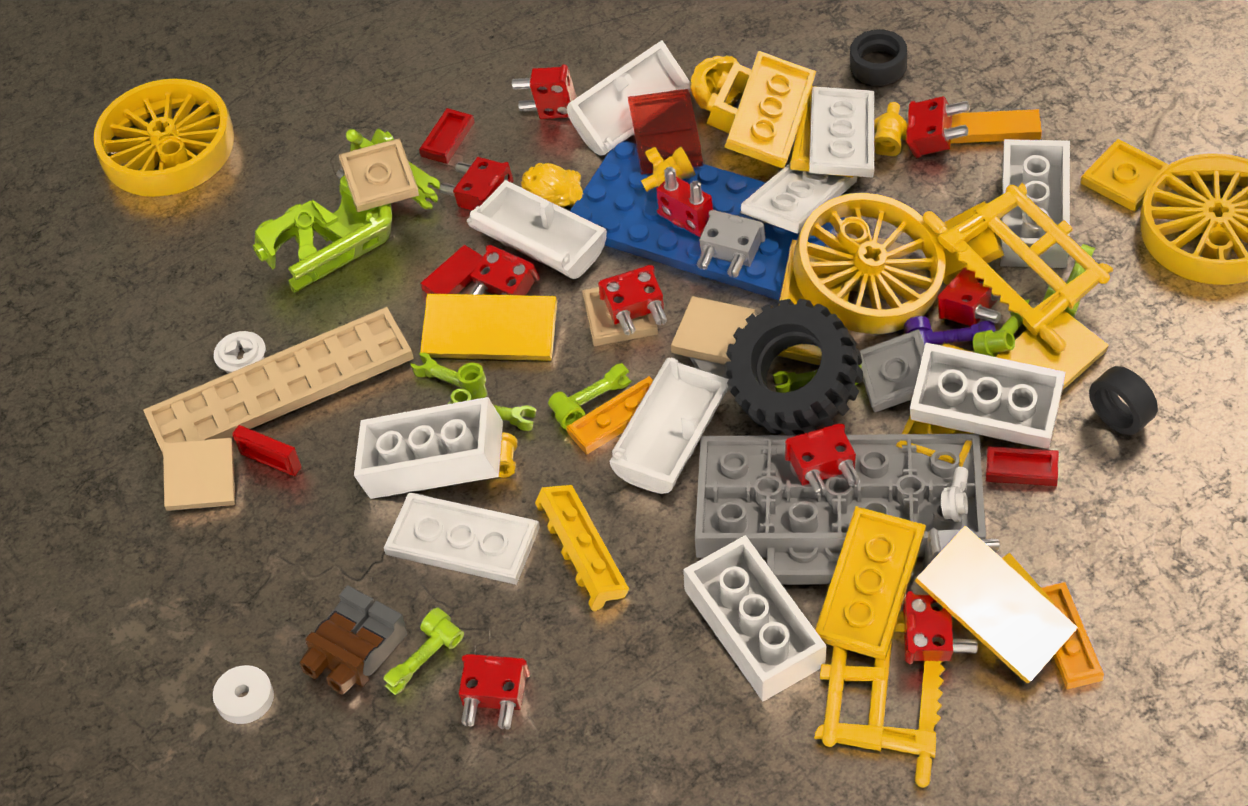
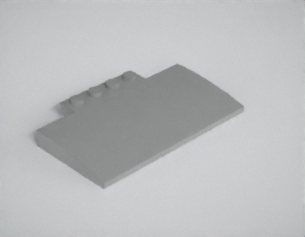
M979 434L846 435L856 453L855 471L860 482L857 485L849 486L843 474L824 479L822 481L827 491L824 495L820 492V496L815 495L810 484L802 486L791 462L785 459V441L787 438L794 437V435L701 436L695 526L696 558H705L746 535L760 556L767 557V565L781 584H830L855 506L925 524L926 531L918 557H924L929 531L934 528L937 530H956L966 526L968 529H973L974 534L981 540L986 539ZM899 441L907 442V445H902V448L896 447ZM965 441H971L972 446L963 464V467L968 470L967 484L963 491L968 499V513L962 515L961 522H954L952 519L945 520L941 508V493L944 491V488L951 487L954 471L957 467H960L959 454ZM916 445L935 450L931 457L917 453ZM942 455H948L955 460V463L951 464L938 458ZM913 573L909 584H913Z

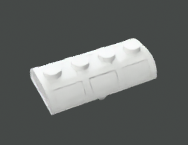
M661 40L571 101L567 106V113L570 121L586 145L594 153L604 155L615 148L617 144L625 141L691 95V82Z
M507 180L480 207L477 206L472 210L470 217L467 219L469 227L530 256L532 259L572 279L579 278L596 261L606 241L607 231L605 228Z
M667 358L612 450L613 457L610 460L612 470L624 481L637 487L660 494L672 491L684 466L693 454L698 441L711 422L716 409L729 390L727 385L729 379L678 363V360L675 358Z

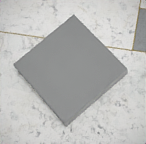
M919 329L860 350L863 381L874 413L912 399L925 348Z

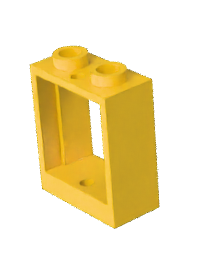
M734 62L729 73H722L716 88L720 92L719 94L713 93L706 107V110L711 112L707 121L708 125L730 133L738 109L726 104L725 101L732 88L744 92L751 69Z

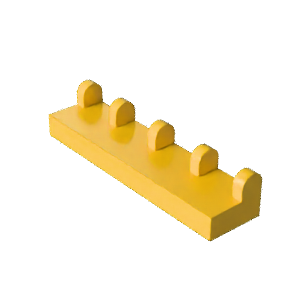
M573 486L542 487L535 505L539 511L545 510L550 519L547 525L550 533L558 534L563 544L561 551L565 560L571 559L578 572L575 577L578 586H585L591 596L588 602L591 610L597 611L601 609L608 600L624 599L629 591V587Z

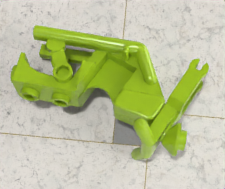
M379 128L376 129L371 141L364 138L361 133L354 129L346 132V139L350 141V151L394 140L388 131L383 132ZM409 162L419 196L411 197V199L419 203L424 209H433V205L426 201V198L437 203L438 197L436 192L429 188L428 185L440 189L439 181ZM343 175L339 185V193L342 199L338 210L332 213L314 200L308 201L303 205H294L283 216L275 220L269 219L258 226L257 230H255L253 249L261 262L266 260L273 270L276 268V252L284 243L295 237L299 246L298 258L300 261L289 267V271L293 276L289 280V285L293 292L296 293L385 243L391 234V203L357 212L345 175ZM314 231L322 236L326 242L330 240L333 243L317 251L313 246Z

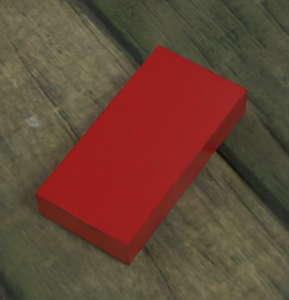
M446 108L419 148L420 156L448 164L474 125V116Z
M464 244L420 283L422 291L427 294H458L473 281L470 275L483 256Z
M238 425L232 433L241 455L292 476H296L302 468L295 447L241 425Z
M988 446L986 482L1057 486L1059 451Z

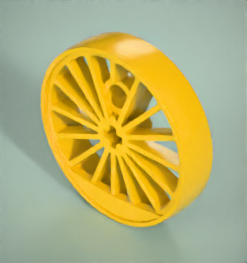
M187 79L152 81L125 92L103 111L94 130L96 154L102 169L111 182L126 192L149 197L178 194L204 183L223 167L231 154L234 144L233 124L222 98L210 87ZM195 104L201 105L195 111L189 114ZM179 108L178 112L172 119V110ZM211 112L215 113V115L205 118ZM164 113V117H156V115ZM151 117L152 121L149 124L144 121ZM132 125H135V126L138 127L139 129H134V128H129V127L132 126ZM114 136L122 137V138H127V139L112 140V138H113ZM110 152H119L114 155L108 156V153ZM159 162V170L153 171Z
M1227 154L1194 155L1169 164L1154 176L1143 197L1140 228L1146 248L1162 266L1183 278L1205 284L1229 285L1248 281V252L1239 239L1241 238L1248 243V159ZM1203 181H1212L1213 196ZM1219 181L1230 183L1222 198H1220ZM1192 183L1197 192L1186 184ZM1237 185L1244 187L1242 191L1230 199ZM1174 190L1181 196L1170 193V191ZM1157 202H1160V203H1163V204H1166V205H1169V206H1172V207H1154V206H1155V204H1156ZM1153 219H1168L1174 221L1156 225ZM1188 229L1173 241H1169L1164 237L1165 235ZM1199 234H1203L1194 253L1191 254L1180 249ZM1233 250L1239 259H1231Z
M853 193L828 200L811 213L804 223L795 245L793 271L797 286L805 300H810L813 306L821 304L828 308L830 313L836 314L848 330L866 334H885L904 329V324L908 319L924 316L930 309L943 283L946 267L943 246L937 239L938 235L924 222L923 216L911 207L895 199L878 194ZM861 216L877 220L872 239L869 226ZM882 221L898 227L882 245L877 243ZM831 223L837 232L836 237L821 226ZM902 233L908 234L914 240L887 252L888 248ZM846 234H852L856 236L857 239L850 238ZM810 236H815L832 249L810 243L808 239ZM917 250H922L926 257L920 259H898ZM808 255L832 262H810ZM904 270H929L931 278ZM819 273H837L821 281L816 275ZM851 279L837 295L828 289ZM861 281L856 303L852 304L843 300L851 289ZM866 283L873 309L860 306ZM903 283L926 289V291L919 295ZM878 291L891 309H882ZM893 291L906 299L907 302L901 304Z

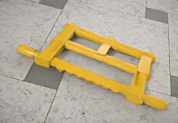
M1023 183L1018 187L1016 185H1008L1005 190L1006 193L981 208L973 210V216L950 229L934 212H925L923 220L938 235L937 239L940 244L951 253L956 252L959 255L958 261L967 264L966 270L976 272L975 278L984 280L983 286L992 288L991 294L1000 296V303L1008 304V311L1018 313L1023 318L1022 323L1031 334L1037 336L1040 333V337L1056 352L1064 351L1066 343L1047 325L1067 307L1073 309L1074 305L1098 283H1108L1110 280L1109 273L1113 272L1111 266L1095 262L1085 250L1081 249L1068 236L1073 231V228L1065 220L1057 225L1027 197V189ZM1016 206H1019L1046 232L1030 248L1000 220V218ZM989 227L1055 293L1035 308H1032L967 243ZM1055 243L1060 245L1086 270L1068 284L1039 257Z
M903 611L900 612L894 632H904ZM892 641L886 660L875 658L874 667L846 666L848 650L833 646L831 665L821 664L820 679L829 680L824 724L817 728L814 739H822L823 744L827 747H833L836 743L877 750L879 752L884 748L919 755L916 762L915 782L921 788L927 787L931 781V758H935L936 732L934 727L941 720V717L936 713L942 707L938 700L943 695V692L939 690V687L944 683V680L939 677L945 671V668L940 665L943 661L924 662L919 729L884 727ZM844 681H872L868 725L839 723Z

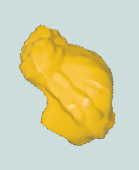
M727 55L724 57L714 56L704 59L695 67L690 87L692 96L700 108L706 110L711 95L713 93L719 94L720 90L716 88L723 72L729 73L734 62L739 64L736 58ZM732 88L725 103L734 106L737 100L742 98L744 92Z
M537 163L534 167H530L523 174L521 181L523 189L562 208L566 206L572 208L576 201L582 198L583 194L580 186L581 175L579 172L570 169L564 170L560 166L551 163Z

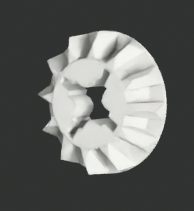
M239 331L227 335L216 345L214 360L220 371L225 370L229 374L264 359V354L267 350L263 339L253 332ZM242 347L245 353L243 358L239 360L237 356L238 352H240L239 348Z

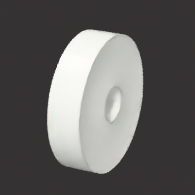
M249 665L238 666L228 670L217 680L213 689V701L219 714L225 720L236 724L250 723L262 717L269 710L274 698L273 687L266 673L257 667ZM248 692L246 696L238 697L241 693Z

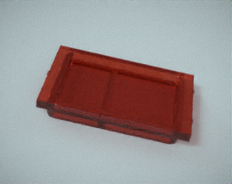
M688 89L627 97L641 174L653 173V164L649 162L645 151L656 147L663 160L672 156L675 150L682 147L692 167L703 166L701 145Z

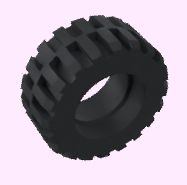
M791 299L779 301V306L773 307L770 303L761 307L762 313L756 317L752 313L745 319L748 324L743 329L737 328L733 335L736 342L735 344H729L726 355L731 360L725 363V374L729 378L727 385L735 397V401L760 427L764 426L769 432L777 435L783 431L785 435L796 436L799 435V431L808 433L817 430V427L821 425L825 427L835 424L832 419L837 414L844 416L850 409L847 406V402L849 399L856 400L859 393L855 383L862 382L863 371L859 367L862 363V357L856 347L855 340L836 314H831L828 308L821 304L813 306L810 300L799 299L797 304H794ZM799 344H811L821 349L820 367L808 384L798 390L786 393L774 392L768 389V370L773 360L782 351Z

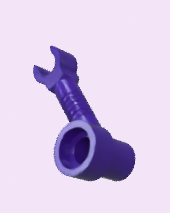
M923 316L912 317L904 324L905 334L919 329L924 344L930 343L935 345L960 341L973 342V337L978 332L996 331L994 322L988 320L973 324L970 328L953 329L943 332H933L930 320Z

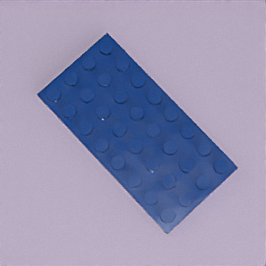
M623 141L609 151L584 189L582 198L577 200L570 212L606 229L605 246L778 301L780 299L792 239L797 240L799 233L791 232L741 213V204L766 182L689 160L696 176L683 179V181L689 184L692 181L700 182L701 190L712 196L713 210L760 221L764 224L765 241L761 242L751 266L743 265L737 277L734 278L728 275L727 271L731 264L730 261L712 257L707 269L703 270V267L702 269L698 268L697 262L701 255L700 237L684 228L678 227L657 213L658 200L656 188L658 186L646 192L641 180L653 174V164L649 162L645 151L651 148L629 141ZM658 150L663 160L672 156V154ZM831 223L821 226L831 234H836V230ZM810 236L808 239L810 243L828 248V245L815 236Z

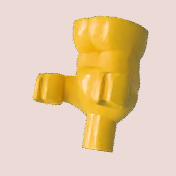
M890 102L887 112L874 120V153L878 155L897 156L901 152V139L906 140L908 123L899 115L900 105L896 102Z
M656 147L645 151L649 162L653 164V174L641 180L646 192L657 186L659 187L665 181L664 170L667 167L675 168L676 177L681 180L696 176L682 147L675 150L673 155L666 160H663Z

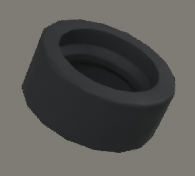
M885 29L863 32L850 45V70L856 79L865 84L884 86L894 83L903 77L907 70V44L901 36ZM872 52H886L892 54L895 58L885 63H871L862 57Z
M1114 366L1108 369L1090 386L1089 398L1095 412L1103 422L1121 434L1133 435L1138 433L1155 418L1158 412L1157 400L1152 389L1139 375L1125 367Z

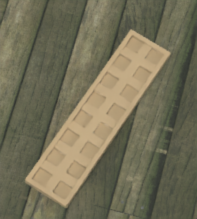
M385 307L143 409L163 454V443L233 437L232 433L238 425L249 429L408 362L414 359L388 307Z

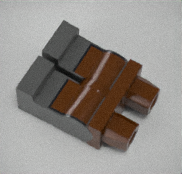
M349 585L339 595L341 601L327 619L321 621L315 631L311 632L305 639L308 650L299 662L302 671L314 679L318 678L326 667L332 670L326 678L328 685L342 695L354 684L364 687L369 681L368 676L372 675L408 635L401 613L378 601L374 603L373 598Z

